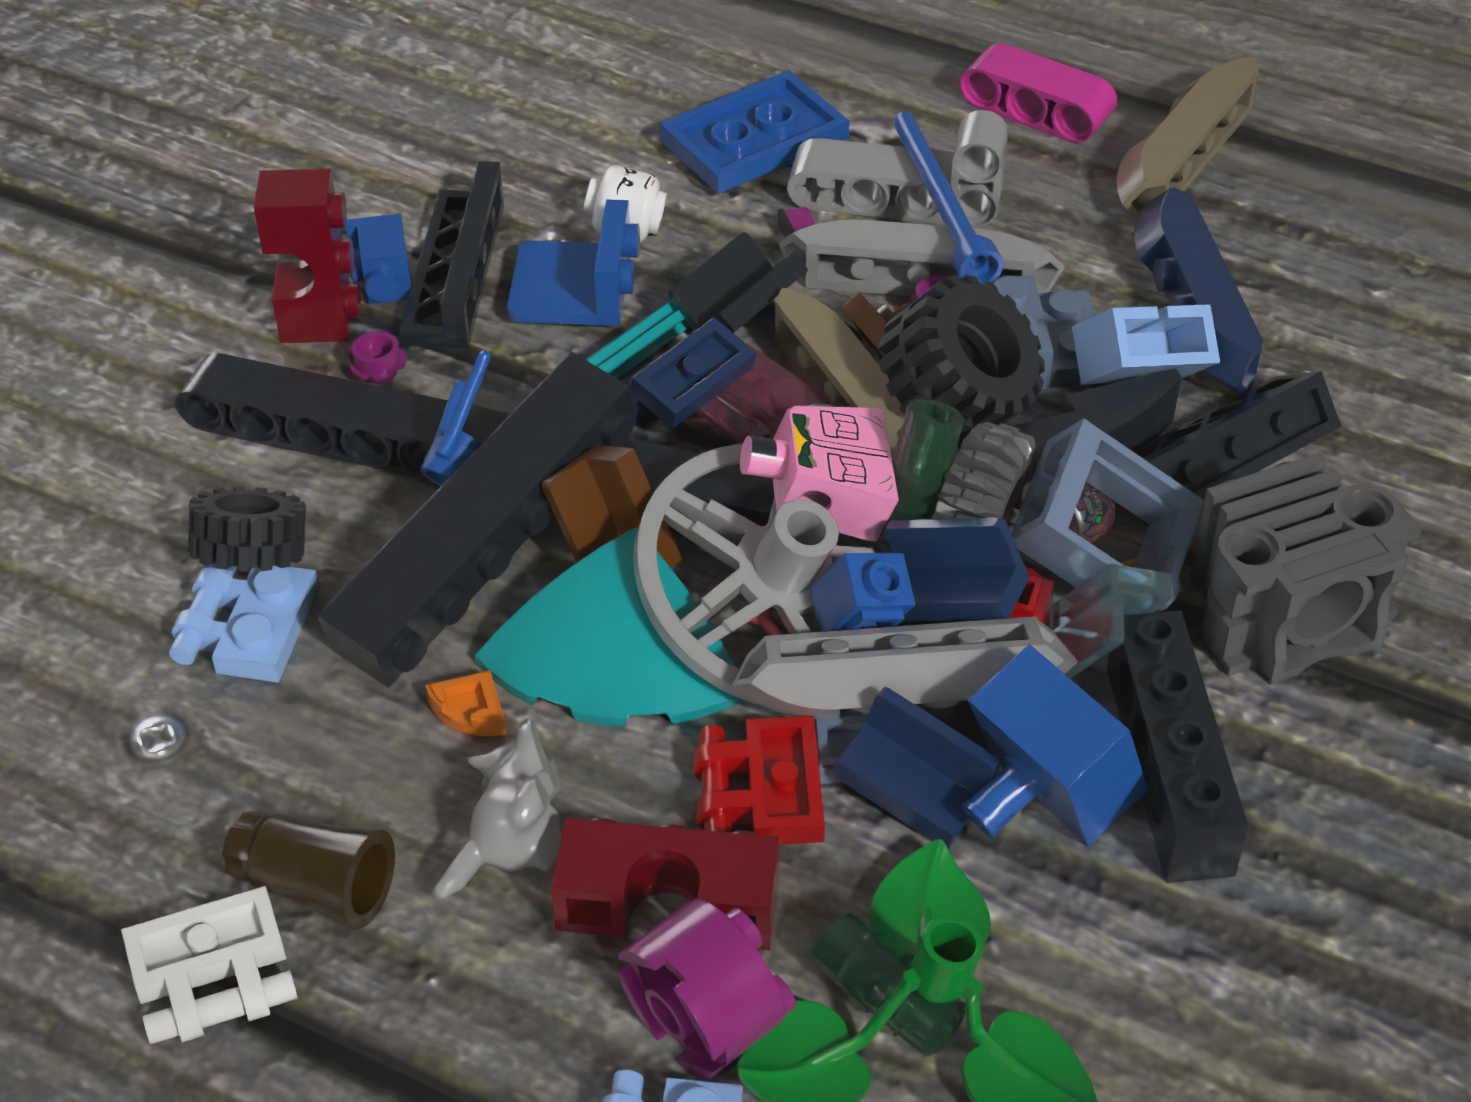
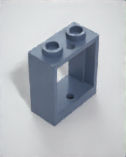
M1083 418L1047 440L1011 535L1018 550L1117 615L1153 613L1166 609L1179 593L1181 580L1178 577L1186 554L1197 540L1199 529L1196 524L1204 500ZM1085 482L1149 524L1133 571L1068 529Z

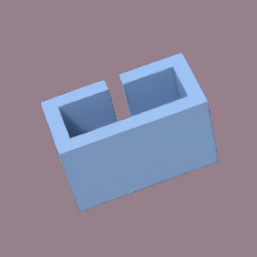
M1210 305L1166 306L1159 310L1157 306L1111 308L1072 326L1081 385L1117 383L1175 368L1180 373L1181 378L1220 363Z

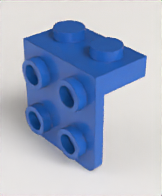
M606 199L599 243L525 241L520 244L507 303L508 318L514 322L534 324L620 326L625 294H633L635 268L634 260H630V258H638L640 248L639 223H630L629 200Z

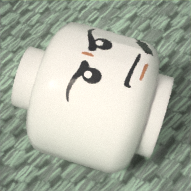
M612 165L605 171L602 180L591 178L583 210L593 212L592 225L594 230L600 234L606 199L629 200L630 223H639L641 243L646 239L648 233L657 235L668 193L660 191V182L657 176L620 165Z

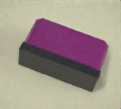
M807 207L787 211L778 209V226L784 238L800 229L815 225Z

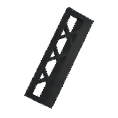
M478 161L470 191H438L399 329L400 345L469 348L504 209L500 162ZM449 210H465L463 219L456 222L448 215ZM457 241L453 255L447 257L439 250ZM447 276L443 291L437 293L429 286ZM437 312L442 315L443 327L418 325L419 321Z
M1322 371L1282 375L1254 387L1133 450V452L1205 500L1207 488L1219 485L1226 480H1235L1257 473L1342 426Z

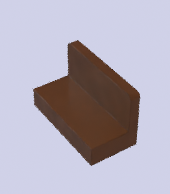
M596 445L542 483V489L576 563L636 527L638 529L645 508L654 494L634 448ZM662 520L657 538V552L671 568L681 561L682 557L667 523Z

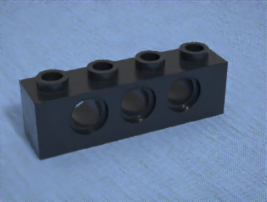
M1182 611L1115 616L1107 672L1121 722L1130 730L1148 791L1142 798L1165 882L1236 877L1248 822Z

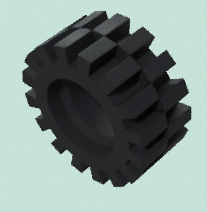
M234 487V491L218 488L213 489V494L206 491L198 494V497H192L189 504L188 552H190V557L192 559H199V563L206 566L216 563V568L227 570L231 566H236L238 571L250 572V567H258L261 571L272 570V565L285 568L289 567L291 562L298 563L302 560L305 551L306 504L295 495L286 496V492L279 490L268 493L267 488L256 487L254 491H246L245 487Z

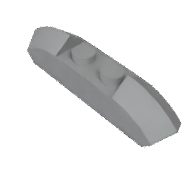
M859 219L837 220L800 229L779 243L784 258L795 252L808 269L797 280L805 288L912 296L915 294L918 282L926 277L958 276L952 263V256L956 245L946 226ZM973 228L977 235L991 239L997 247L1004 263L1003 270L998 278L1003 276H1034L1038 293L1050 292L1065 268L1050 252L1031 241L1004 232Z
M1035 616L764 636L747 654L731 688L759 705L787 715L797 717L814 716V719H839L840 709L853 708L862 713H870L875 696L883 687L892 689L914 704L921 703L930 708L954 706L959 701L969 700L1028 644H1031L1064 674L1074 667L1078 661L1056 634Z

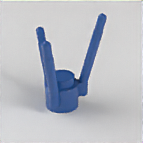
M487 350L480 351L466 384L462 380H457L454 383L434 442L420 468L423 475L440 486L482 445L474 437L463 432L462 429L491 358Z

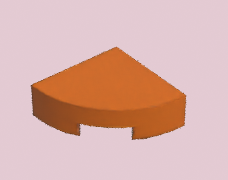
M490 670L425 685L429 706L437 718L447 726L459 732L475 736H500L506 734L505 719Z

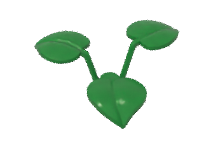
M942 839L932 841L904 858L884 878L873 896L869 910L870 924L879 943L893 953L915 955L910 970L904 972L900 984L857 1035L849 1038L844 1020L834 1010L812 1001L795 1000V1009L784 1017L780 1025L746 1050L736 1066L740 1081L763 1102H859L870 1087L871 1073L865 1061L856 1052L865 1048L910 993L917 990L924 999L933 1003H946L960 997L965 999L968 1033L971 1039L979 1045L968 1053L961 1071L963 1085L972 1102H1097L1091 1080L1078 1057L1066 1041L1041 1019L1027 1013L1007 1011L995 1018L988 1032L984 1029L979 1001L983 985L973 978L990 933V914L980 892L958 867Z

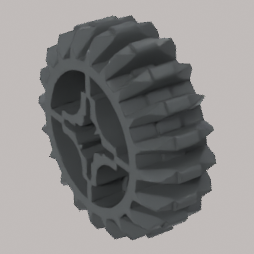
M989 422L978 424L963 439L960 451L954 454L953 464L949 472L945 473V482L941 492L937 495V507L931 518L1000 517L1006 521L1010 533H1012L1040 461L1038 442L1035 441L1033 436L1021 433L1019 428L1003 423L1000 426Z

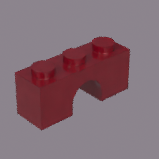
M331 168L259 170L253 208L262 254H289L303 260L299 262H277L272 304L280 344L349 341L352 318L361 317V291L359 283L350 284L348 274H353L354 248L351 238L342 239L341 228H346L347 205L344 192H335Z
M565 818L551 885L555 930L627 937L632 911L642 900L659 893H673L681 895L690 901L693 899L704 900L724 914H727L733 908L742 910L753 921L761 934L762 945L757 949L770 951L779 886L780 837L763 836L750 831L729 833L696 830L674 824L651 826L618 823L606 818L592 820Z

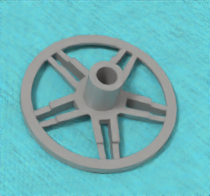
M735 444L702 453L688 460L666 477L655 490L642 515L635 537L633 554L634 575L643 607L653 627L670 650L704 680L729 694L755 703L731 688L740 669L720 659L709 651L707 647L770 607H774L777 610L789 634L811 633L802 617L808 614L814 632H820L810 586L844 553H874V549L837 546L839 531L834 517L827 509L813 501L804 499L792 500L782 505L776 511L774 497L768 524L759 526L712 499L708 504L684 491L689 484L711 471L740 464L743 444ZM892 511L884 526V531L891 520H900L894 511ZM662 520L717 559L736 569L734 573L702 598L701 604L681 621L666 597L657 566V538ZM739 593L750 603L725 619L720 626L697 640L691 634V632L716 614ZM900 623V626L921 625L922 623Z

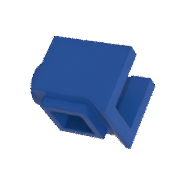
M844 553L810 586L820 632L896 627L905 619L904 615L916 605L903 553Z

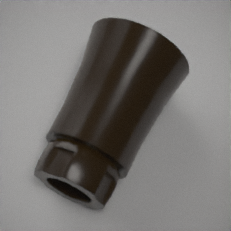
M257 811L243 812L238 821L230 826L222 851L225 859V872L231 877L251 883L255 889L266 886L267 893L285 897L319 910L354 929H361L367 926L380 911L389 892L395 867L394 842L391 835L385 830L346 828L311 822L281 813L269 815Z

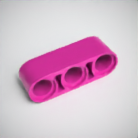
M1002 43L989 46L961 75L959 81L960 90L964 98L976 108L995 112L1000 117L1074 143L1086 142L1115 111L1118 104L1114 88L1103 78Z

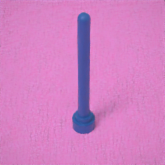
M906 111L898 113L894 118V127L956 245L952 256V263L959 278L961 279L965 275L975 276L981 285L986 281L994 282L1000 276L1004 266L997 247L991 239L975 233L913 115Z

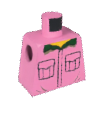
M793 406L786 410L773 439L748 435L743 442L740 455L741 473L773 478L776 511L782 505L792 500L804 499L813 501L831 513L837 523L839 533L867 541H877L899 500L884 409Z

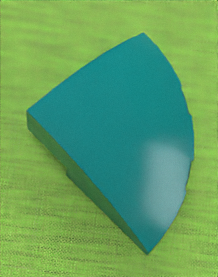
M636 527L601 546L564 571L524 604L475 654L476 665L483 672L490 670L493 681L518 699L529 705H534L538 697L551 703L570 708L576 721L595 725L624 727L629 716L663 713L667 714L671 723L675 724L702 718L745 701L717 688L687 667L670 650L653 627L641 602L634 575L633 554L637 533ZM657 552V566L664 592L672 609L681 621L698 605L683 583ZM707 620L691 632V634L698 640L712 631L713 627ZM721 640L707 647L717 657L736 667Z

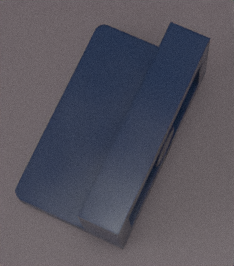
M713 317L631 378L630 392L636 420L634 426L654 413L673 429L751 370L754 366L757 352Z
M1000 517L891 520L884 531L893 553L904 554L916 604L904 615L905 619L900 623H951L1010 618L1030 578L1007 523Z
M883 687L875 696L865 726L836 760L832 775L930 840L942 839L949 850L971 820L963 810L962 804L966 800H970L995 777L1001 762L997 756L892 689Z

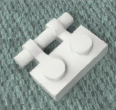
M266 886L121 929L140 1004L166 996L170 998L172 1007L142 1016L150 1045L180 1036L182 1042L205 1036L203 1031L205 1027L247 1015L248 1021L271 1015L269 1007L298 999L290 970L263 979L259 975L258 968L286 960ZM236 975L239 986L195 999L192 988Z

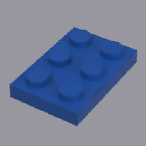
M787 70L660 122L659 140L719 194L794 162L797 148L809 139L823 138L842 141L848 139L850 121L790 70Z

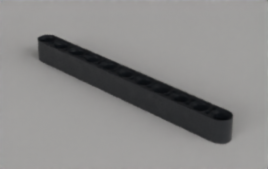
M211 353L203 358L175 399V407L186 423L205 432L428 479L422 474L420 468L434 442L448 400L222 353ZM472 405L462 431L483 444L511 413ZM628 438L620 446L634 448L653 493L676 468L702 454L700 452ZM740 464L711 471L699 477L684 489V491L708 504L712 499L759 526L768 524L775 497L773 478L742 474ZM668 525L670 532L679 533L670 525Z

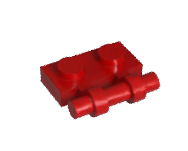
M814 716L746 719V740L726 741L725 730L717 725L705 726L699 731V747L693 753V770L695 777L701 781L702 796L695 805L696 822L700 829L732 833V829L737 824L752 823L753 833L763 836L780 837V845L824 843L825 821ZM734 774H749L750 790L729 791V779Z

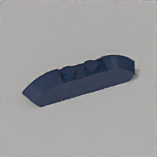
M1171 187L1150 200L1144 206L1137 219L1134 240L1138 257L1153 273L1157 291L1165 293L1170 306H1211L1220 363L1203 370L1227 389L1241 395L1249 391L1255 383L1263 339L1192 195Z

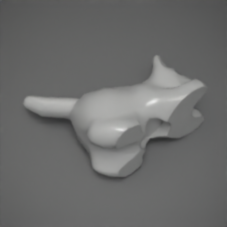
M525 719L519 723L517 742H509L503 746L496 747L486 755L471 756L468 759L469 764L484 775L481 784L485 791L474 807L470 825L471 838L434 887V897L445 899L463 889L477 870L486 863L508 872L529 868L539 869L544 872L555 869L564 825L557 810L550 803L560 793L561 783L556 764L553 759L548 760L537 728L532 719Z

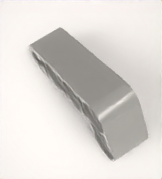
M987 110L973 111L961 120L954 152L932 150L972 227L985 226L996 218L1004 180L1008 140L1007 124L995 112ZM815 138L803 142L797 148L787 191L791 200L798 206L807 207V209L815 211L945 224L905 147Z

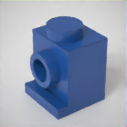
M401 213L348 219L346 225L347 238L352 239L354 248L353 283H365L368 305L408 300L411 281Z

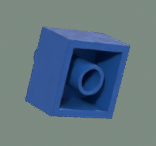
M1028 644L968 700L989 751L999 758L1002 770L970 800H966L962 807L974 824L991 839H994L998 832L1035 798L1089 847L1148 791L1130 730L1031 644Z

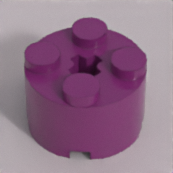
M700 899L689 901L621 951L618 959L629 963L621 968L618 973L631 1005L653 1037L658 1041L669 1033L685 1049L674 1059L692 1075L701 1079H711L780 1025L784 1017L795 1009L796 1001L787 984L777 974L770 971L758 952L757 948L762 945V937L753 921L738 908H733L727 914H724L712 904Z

